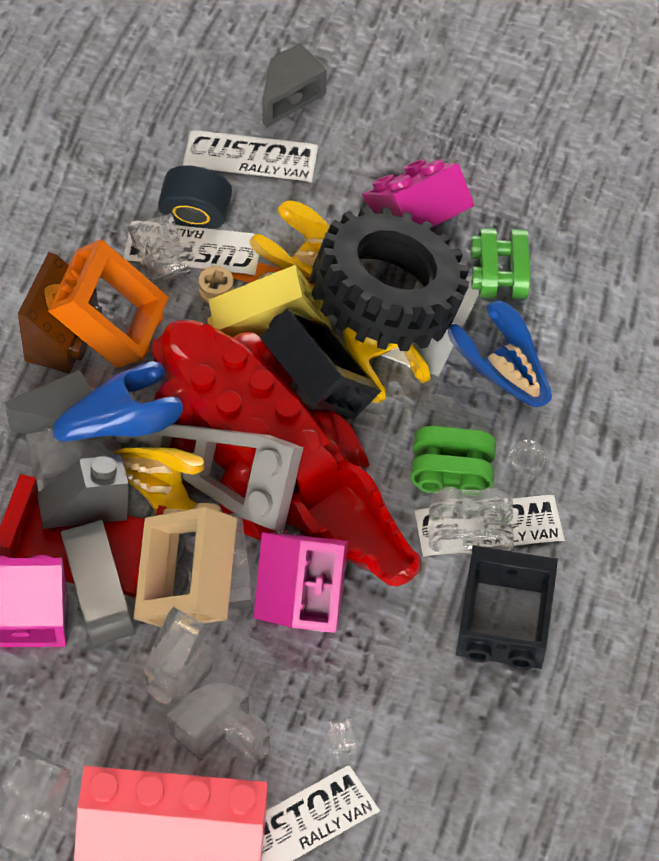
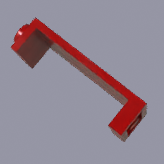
M20 474L0 525V555L8 558H31L36 555L62 558L65 581L75 584L61 531L81 525L43 529L37 503L38 486L36 477ZM158 505L155 516L163 515V511L167 507ZM127 515V520L105 522L103 524L123 595L136 598L145 519Z

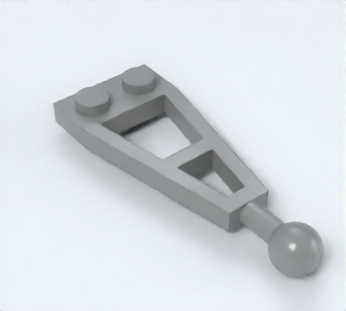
M172 424L160 432L144 436H111L119 443H130L137 440L150 445V447L170 448L172 437L197 440L194 454L203 458L204 470L195 475L181 472V478L243 519L274 531L285 529L303 447L271 435ZM216 443L256 448L245 498L209 476Z

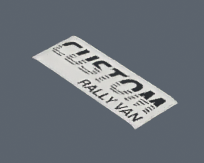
M190 131L183 166L193 165L214 171L302 180L312 183L318 146L303 142L206 131Z
M132 221L124 259L126 261L200 269L221 266L230 272L255 276L259 255L250 246L249 240L253 237L254 233Z
M554 495L414 510L423 557L472 551L473 545L501 548L565 541Z
M350 765L267 810L261 861H293L370 816L381 812Z

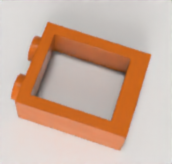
M100 239L75 251L48 312L113 366L120 368L133 362H140L147 356L151 348L150 341L154 331L164 318L163 310L169 297ZM100 277L138 308L127 334L123 333L88 303Z

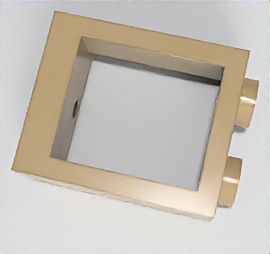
M209 503L195 504L194 509L186 511L181 509H165L163 515L146 517L134 619L164 629L227 621L237 518L220 512L219 506ZM196 532L190 594L173 596L179 534Z

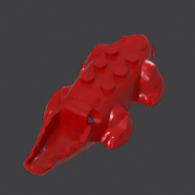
M194 320L170 322L164 333L157 340L154 339L152 344L153 362H160L164 367L165 375L163 378L166 380L155 393L153 401L166 397L179 398L183 404V412L173 424L271 435L303 447L296 477L299 493L292 495L286 524H289L306 537L348 541L347 560L367 569L389 586L398 587L416 577L422 569L421 558L412 549L397 527L372 477L362 469L370 465L362 442L352 426L336 413L325 409L310 410L290 387L289 384L293 381L291 376L257 334L247 331L231 337L210 324ZM172 437L170 448L194 453L197 440ZM216 443L213 459L225 470L219 482L245 498L256 448ZM219 503L222 513L237 518L236 530L261 541L262 532H274L272 529L239 517Z

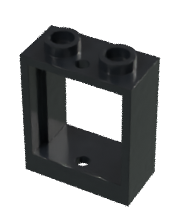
M287 308L283 313L278 314L271 320L269 328L260 336V339L316 407L355 419L381 392L379 387L327 324Z
M473 545L456 655L466 657L468 660L477 663L493 661L509 664L511 667L520 670L542 669L547 648L558 559ZM478 583L541 593L535 641L471 631Z

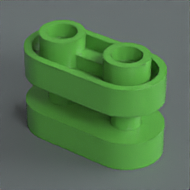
M480 228L479 236H472L471 259H478V266H473L472 290H479L480 298H496L498 287H510L511 299H527L530 283L528 231L511 229L509 241L497 240V230L495 228ZM498 256H508L509 271H498Z
M426 426L415 432L413 453L417 457L413 459L411 464L410 479L420 490L428 493L439 491L456 492L468 497H478L493 488L494 467L490 463L495 459L496 439L491 434L479 430Z

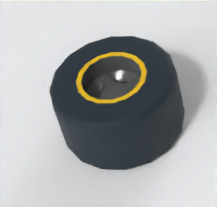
M184 165L171 168L164 178L158 201L159 211L166 219L177 225L208 229L220 228L227 218L232 197V186L225 177L204 167Z

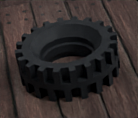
M364 207L360 209L358 217L350 211L343 213L341 221L334 220L330 224L328 232L325 233L310 275V283L315 284L311 293L313 299L324 300L320 309L325 317L334 315L338 319L335 327L339 330L344 331L346 328H350L357 332L355 337L357 341L363 343L365 338L368 337L377 341V348L385 350L389 343L397 344L400 351H409L411 344L414 342L420 349L427 348L432 338L437 342L440 341L446 330L453 323L469 287L470 281L466 280L469 273L468 265L459 264L463 256L460 249H450L448 244L451 238L445 233L437 236L431 231L433 224L428 221L420 225L411 221L413 214L404 212L403 216L399 217L392 215L391 208L382 207L379 214H373L369 207ZM359 259L381 260L397 265L415 276L424 287L414 290L399 289L386 285L371 276L361 265Z

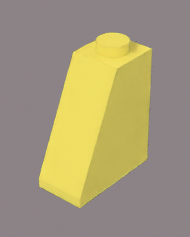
M296 265L209 299L211 316L207 319L208 324L231 337L247 331L253 332L260 337L269 328L271 320L278 314L283 313L287 308L327 324L332 330L329 316L325 317L320 311L324 301L313 299L311 294L313 287Z

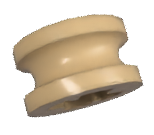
M212 266L206 268L199 276V295L206 304H209V299L234 290V277L224 267ZM215 283H222L218 286V289L210 288L213 287Z

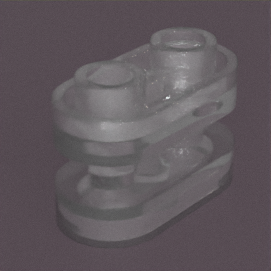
M445 487L430 496L429 518L434 523L429 527V547L434 552L443 553L444 555H471L473 545L507 551L512 550L514 546L513 527L508 523L513 518V499L510 495L498 488L460 490L455 487Z

